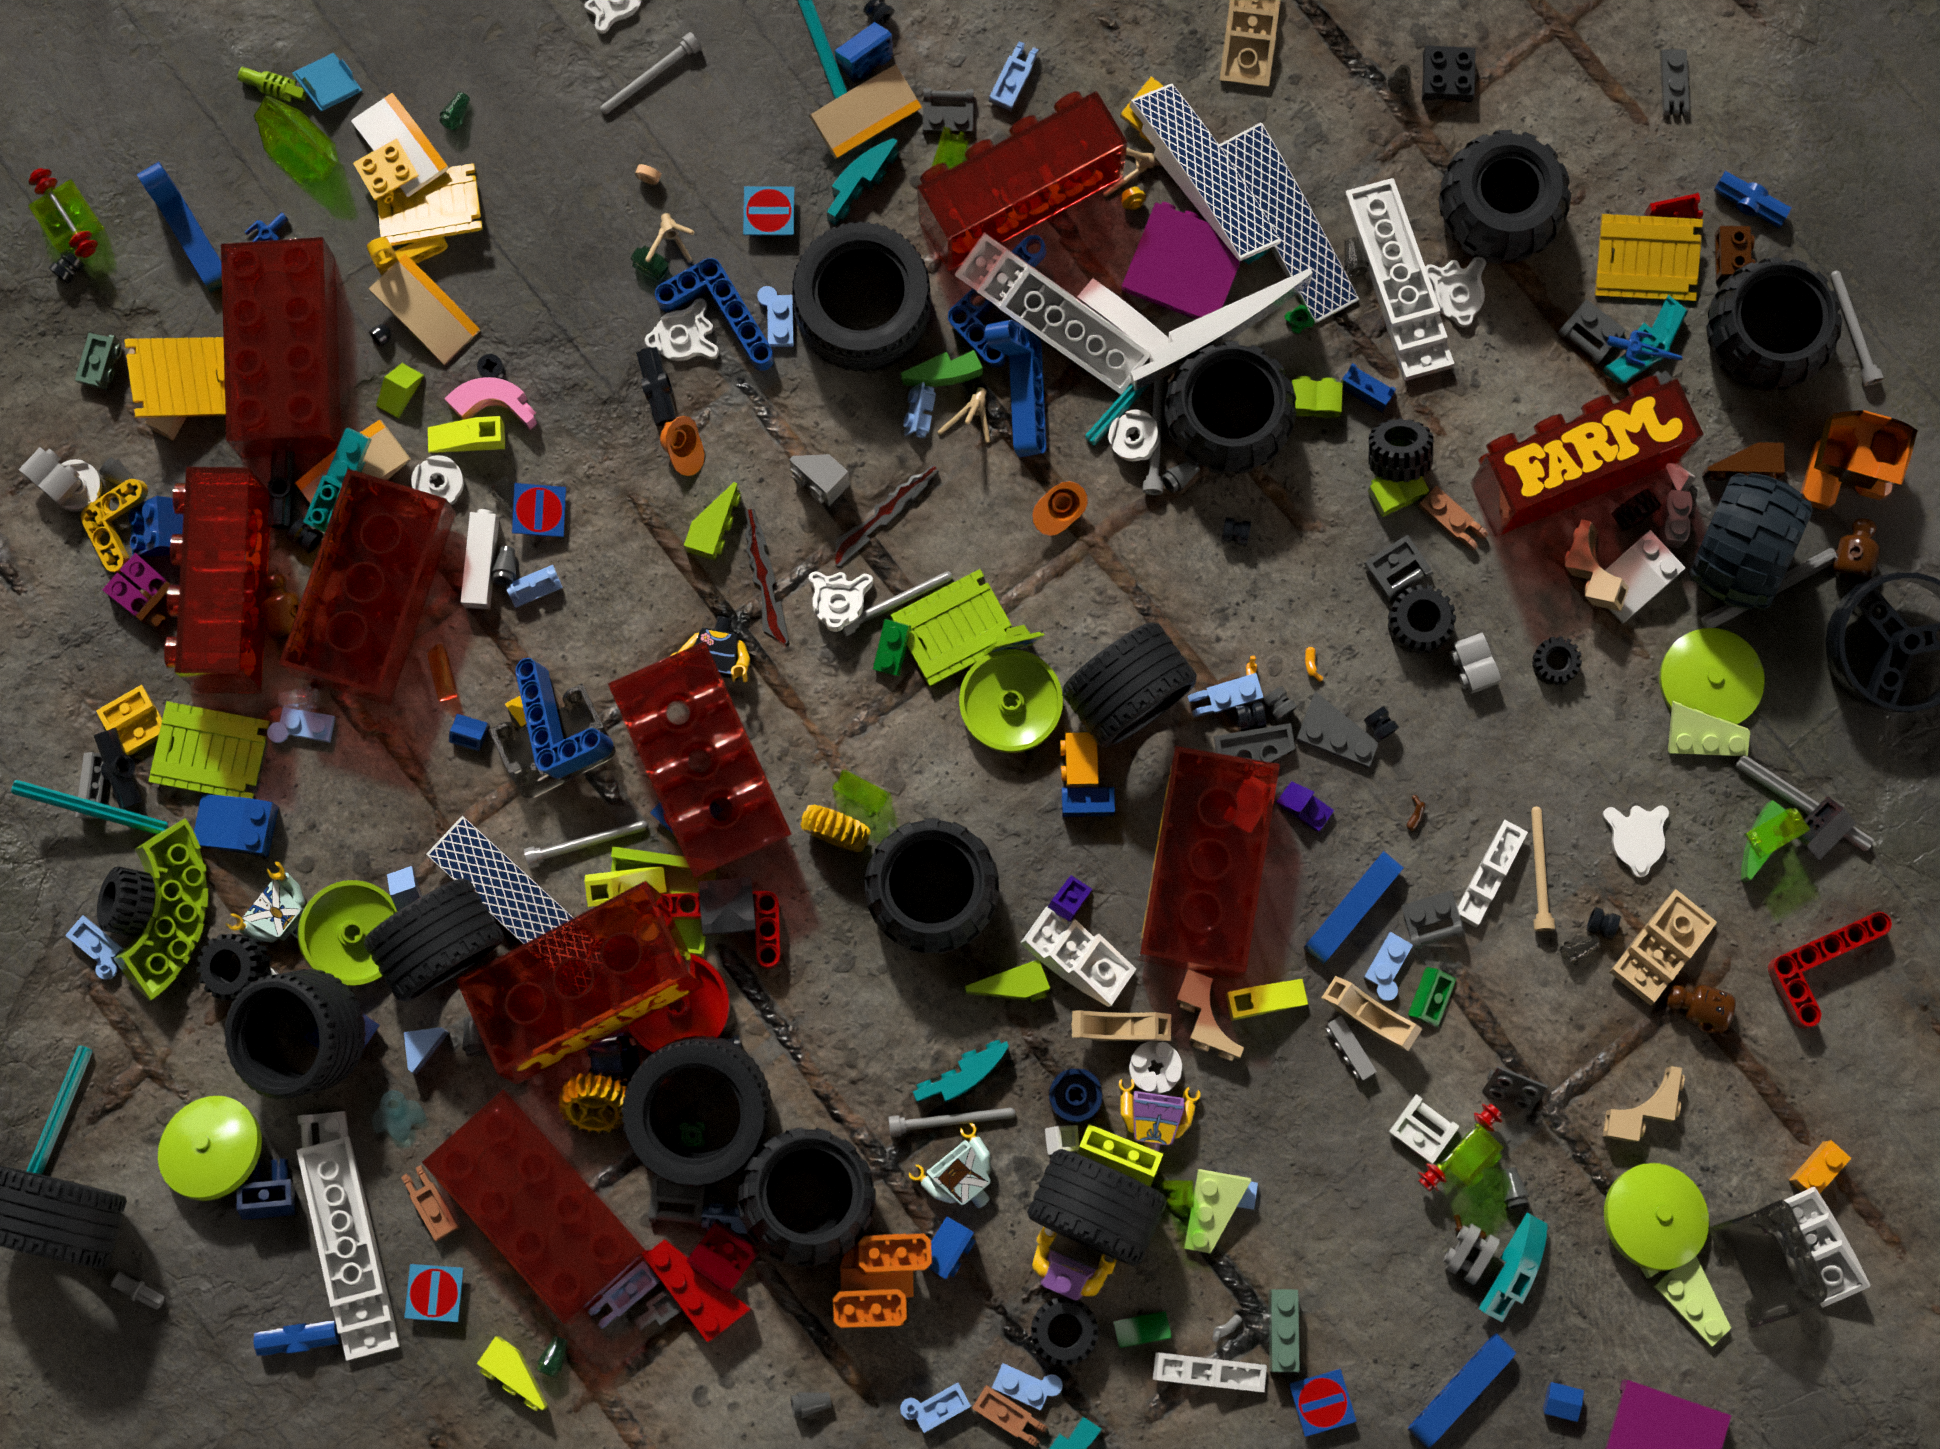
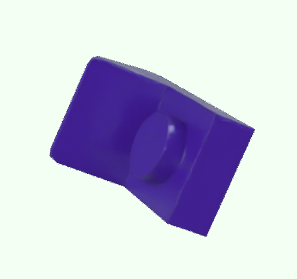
M1291 781L1276 803L1319 833L1334 810L1313 796L1314 791Z
M1070 875L1051 900L1048 908L1070 922L1091 893L1092 888Z

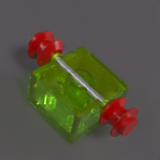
M38 168L34 170L30 175L28 183L31 186H36L34 189L35 194L44 196L29 204L28 207L60 254L64 249L70 251L73 248H77L74 253L77 257L87 258L93 255L98 242L90 239L105 228L72 179L55 188L58 181L56 178H50L52 174L50 169Z
M1482 1104L1484 1111L1481 1114L1473 1113L1476 1122L1474 1124L1475 1127L1459 1141L1437 1165L1427 1163L1428 1171L1425 1174L1418 1172L1420 1176L1418 1182L1427 1191L1430 1192L1433 1189L1438 1192L1437 1184L1439 1182L1446 1183V1176L1459 1188L1474 1187L1484 1177V1174L1481 1173L1484 1168L1493 1167L1501 1159L1502 1155L1499 1152L1504 1147L1487 1132H1494L1492 1125L1495 1122L1502 1123L1500 1118L1502 1113L1494 1105L1489 1104L1487 1106Z

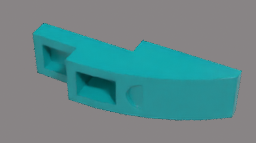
M892 138L869 149L841 173L832 185V194L836 198L827 210L828 221L837 225L840 219L844 220L851 209L849 205L853 199L857 200L861 196L864 186L872 190L875 184L879 185L886 174L884 170L889 163L893 164L899 155L898 141Z
M351 428L345 429L327 475H322L303 521L304 523L324 533H328L336 521L335 511L343 489L347 487V493L342 502L341 509L344 508L366 463L363 459L372 440L371 438Z
M1000 1039L986 1044V1050L977 1053L974 1049L962 1054V1060L958 1061L961 1070L959 1073H956L955 1069L941 1074L942 1080L932 1083L931 1079L917 1084V1090L913 1091L917 1103L942 1093L946 1103L972 1089L1001 1061L1009 1048L1007 1041L1001 1043Z
M1528 1212L1526 1213L1500 1257L1506 1263L1479 1307L1482 1312L1503 1322L1515 1300L1520 1303L1524 1302L1541 1264L1547 1238L1548 1224Z

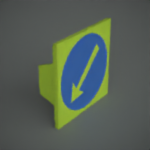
M1025 625L1007 628L1006 635L997 637L996 642L986 650L984 656L999 650L1032 646L1045 635L1044 633L1041 634V632L1030 634Z

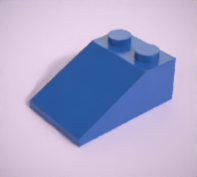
M201 794L194 833L200 847L269 858L279 806L270 801L251 798Z

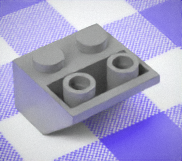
M829 454L792 456L789 459L793 480L801 487L806 485L812 491L810 493L811 496L820 504L825 502L830 506L850 485L848 471Z

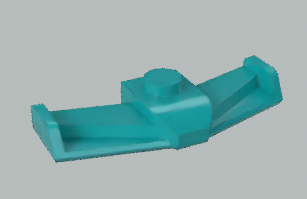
M1668 295L1652 328L1643 323L1637 330L1651 333L1652 337H1639V341L1669 352L1670 346L1688 310ZM1642 347V350L1657 353L1656 351ZM1624 354L1604 367L1603 372L1616 383L1625 384L1655 362H1661L1663 357L1636 354L1635 359L1645 362V366L1626 362Z

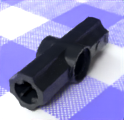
M648 347L636 353L643 377L641 384L645 397L650 403L655 425L664 426V423L672 422L677 418L671 394H673L668 374L664 371L658 347Z
M282 449L272 451L271 475L267 485L269 491V528H291L293 499L296 494L294 488V451ZM287 485L284 493L276 494L279 486Z
M117 728L93 735L103 761L101 774L105 780L111 783L119 808L122 809L142 802L143 800L133 775L135 772V762L130 756L126 755Z

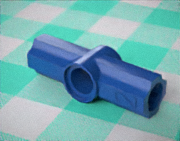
M1727 171L1723 173L1713 190L1734 202L1737 209L1748 216L1757 215L1778 228L1781 227L1791 210V207L1768 195L1767 189L1762 185L1754 182L1747 183Z
M326 1321L307 1325V1323L283 1326V1329L254 1333V1349L257 1356H265L286 1352V1354L309 1351L310 1348L339 1344L336 1321Z

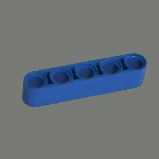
M1383 851L1303 948L1320 963L1324 964L1404 867Z
M1497 1333L1494 1334L1418 1415L1407 1430L1427 1449L1430 1448L1512 1360L1516 1351Z

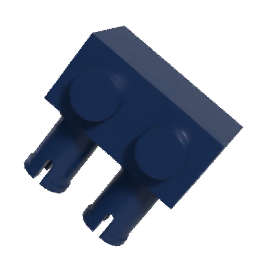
M277 1159L271 1161L272 1181L261 1182L262 1163L257 1161L254 1170L246 1179L245 1184L237 1188V1211L242 1220L296 1215V1189L291 1179H288L287 1159H280V1164Z

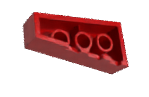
M664 1239L643 1255L707 1342L714 1340L752 1310L750 1306L732 1292L727 1293L717 1289L712 1284V1281L704 1275L694 1272L687 1263L689 1257L668 1240Z

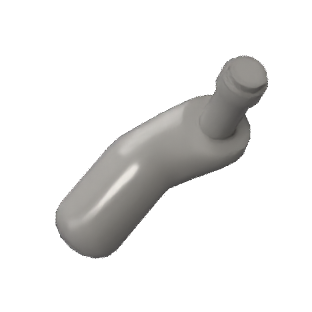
M1234 1315L1226 1324L1215 1327L1212 1340L1217 1342L1220 1337L1232 1333L1242 1323L1241 1316Z

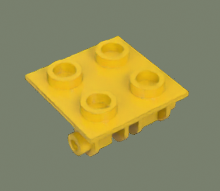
M397 138L353 163L374 200L380 198L385 203L393 201V190L419 176Z

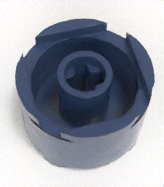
M621 1032L592 1040L593 1042L586 1046L587 1054L591 1059L589 1072L593 1075L601 1073L603 1077L611 1076L613 1081L619 1080L621 1086H627L640 1066L637 1046L631 1045L629 1039L633 1038L629 1032Z
M1074 1068L1061 1072L1053 1080L1049 1090V1104L1052 1111L1058 1118L1068 1123L1078 1124L1091 1119L1102 1103L1100 1082L1091 1072L1085 1069ZM1069 1091H1081L1080 1098L1082 1101H1070L1071 1095Z

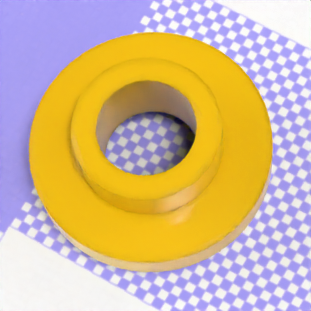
M1139 187L1128 188L1121 195L1122 206L1125 209L1131 210L1140 208L1146 199L1144 191L1140 190Z

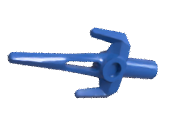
M281 212L268 226L260 220L251 225L245 231V234H250L256 228L259 233L247 249L231 265V268L235 269L267 242L273 243L266 252V255L269 256L281 244L280 238L275 233L289 219ZM261 239L262 241L250 251L257 241Z
M1634 330L1630 334L1629 340L1610 335L1607 340L1608 346L1626 350V362L1645 366V362L1635 359L1636 354L1680 361L1683 358L1680 355L1640 342L1639 337H1652V334ZM1642 347L1656 351L1657 353L1642 350Z

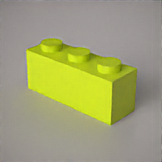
M1088 1124L1077 1153L1125 1174L1149 1187L1152 1185L1163 1156L1160 1152Z

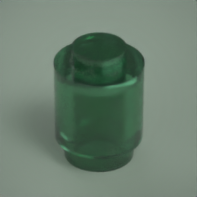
M646 245L642 248L637 247L631 256L633 261L632 267L652 280L655 278L660 281L666 274L670 263L666 262V258L655 252L650 262H646L645 259L651 248Z

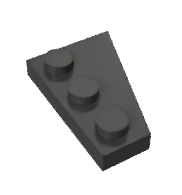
M1316 691L1314 692L1296 740L1369 768L1379 743Z
M1291 723L1213 737L1222 788L1295 749Z

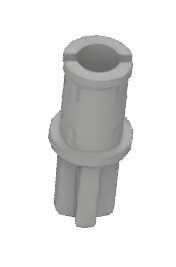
M118 1272L111 1283L112 1288H116L129 1295L132 1301L138 1300L153 1309H159L163 1304L164 1295L145 1286V1282H138L122 1272Z

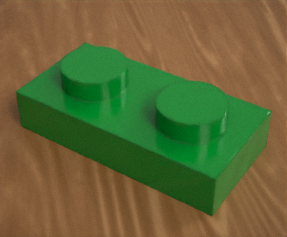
M889 619L884 620L873 670L900 676L911 625Z

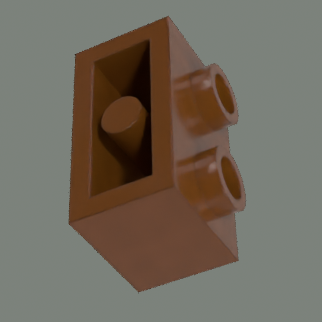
M1720 226L1714 234L1716 282L1726 281L1736 270L1753 262L1755 264V260L1751 259V250L1754 249L1755 244L1754 235H1751V226Z

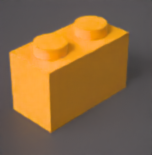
M1089 732L1065 733V740H1060V755L1065 756L1066 766H1061V781H1066L1067 788H1098L1097 742L1094 740L1093 735Z
M1832 1140L1824 1141L1788 1181L1800 1192L1815 1186L1820 1194L1851 1160V1157Z

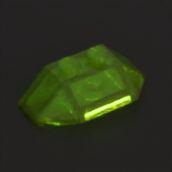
M265 96L254 114L255 122H258L259 134L264 150L299 184L327 181L339 162L335 143L303 112L275 98Z

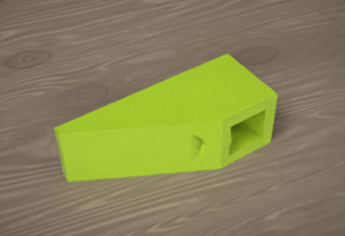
M733 482L691 522L684 543L686 552L711 560H715L717 554H722L725 546V540L723 539L725 530L729 531L733 522V516H731L733 506L738 507L742 493L739 492L737 483Z

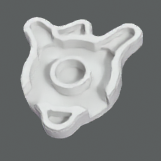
M589 0L585 3V9L596 17V31L604 34L616 21L632 16L640 7L642 0Z
M1475 257L1466 269L1460 268L1459 262L1456 260L1450 261L1443 268L1432 264L1425 266L1441 313L1455 321L1462 328L1469 327L1472 324L1473 317L1480 310L1484 302L1485 291L1481 281V274L1486 266V260L1482 257Z
M698 298L687 309L672 311L662 316L653 331L645 337L647 348L658 347L661 355L673 361H684L695 356H702L711 360L716 359L719 355L718 347L705 339V336L714 330L712 323L705 318L707 310L706 301Z
M816 571L812 572L809 575V583L815 591L813 596L815 616L827 626L828 630L833 632L841 631L845 626L855 622L863 612V598L865 593L873 586V577L869 574H863L853 581H847L846 574L842 572L832 576H825Z
M1634 806L1630 809L1629 817L1623 816L1613 807L1605 809L1602 813L1603 819L1612 830L1611 842L1616 857H1619L1630 868L1635 877L1641 878L1649 873L1650 867L1661 857L1664 851L1665 837L1663 824L1669 815V811L1665 806H1658L1650 812L1639 806Z

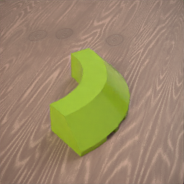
M186 818L134 849L141 860L144 871L150 873L154 879V907L149 922L142 933L134 937L131 943L114 960L128 981L150 1001L163 992L177 978L176 976L184 965L188 963L204 926L205 910L208 905V888L205 875L206 864L203 863L200 852L201 847L196 835Z

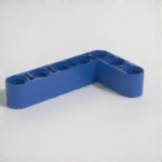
M157 162L137 174L139 180L159 207L210 293L223 287V263L160 162Z
M1029 235L1011 252L1035 268L1045 258L1047 249L1040 236ZM1035 243L1041 245L1039 252L1035 254L1028 252L1030 245ZM972 288L949 310L948 320L954 330L989 366L999 368L1006 363L1007 355L1001 352V356L998 359H989V353L994 348L988 345L985 337L986 327L979 321L995 304L985 298L983 305L974 306L973 300L977 296L982 295ZM960 313L966 314L965 322L962 324L954 322L956 315ZM976 331L984 333L983 339L979 342H974L971 339Z
M714 258L704 259L661 283L656 288L655 297L658 307L665 312H672L709 292L753 367L759 371H765L773 365L774 357L769 343L718 260ZM709 269H715L718 271L717 274L712 277H708L705 275L706 271ZM688 281H693L696 283L695 286L691 289H686L683 287V285ZM721 290L730 291V294L724 298L717 295ZM664 294L674 295L670 301L661 300ZM735 310L743 313L739 318H732L730 314ZM748 331L755 333L752 339H744L742 336ZM760 352L768 354V357L762 361L755 358Z
M1013 320L988 324L985 328V337L988 345L1009 356L1013 446L1015 453L1018 457L1043 454L1046 451V427L1041 340L1039 336Z
M531 658L520 660L516 666V677L536 767L553 778H561L610 755L613 750V741L597 729L589 728L563 739L547 668Z

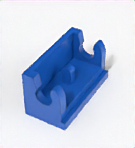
M1352 363L1348 372L1345 373L1341 380V383H1343L1342 389L1383 413L1396 392V388L1393 386L1390 388L1356 368L1357 365Z
M1114 787L1061 788L1062 817L1114 816Z

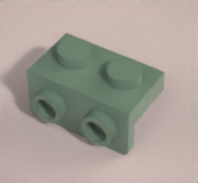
M93 333L88 334L75 377L77 383L107 390L108 383H111L114 378L115 371L113 367L115 360L119 359L122 351L121 342L116 336L109 335L105 337Z

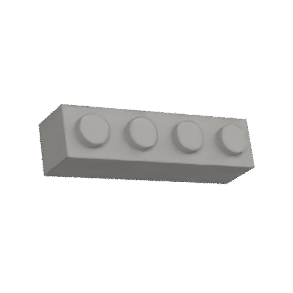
M84 753L78 794L80 798L98 803L101 802L104 779L101 774L103 761L99 753ZM76 812L75 816L78 818L88 820L98 819L96 817H92Z
M1342 1016L1326 1025L1327 1028L1325 1030L1327 1034L1335 1039L1336 1042L1334 1044L1336 1048L1345 1055L1343 1059L1348 1066H1352L1354 1070L1352 1073L1357 1080L1363 1081L1377 1072Z

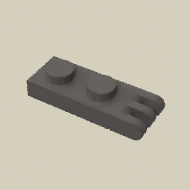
M1662 49L1660 52L1662 114L1669 115V106H1672V114L1679 115V106H1682V114L1689 115L1687 49Z

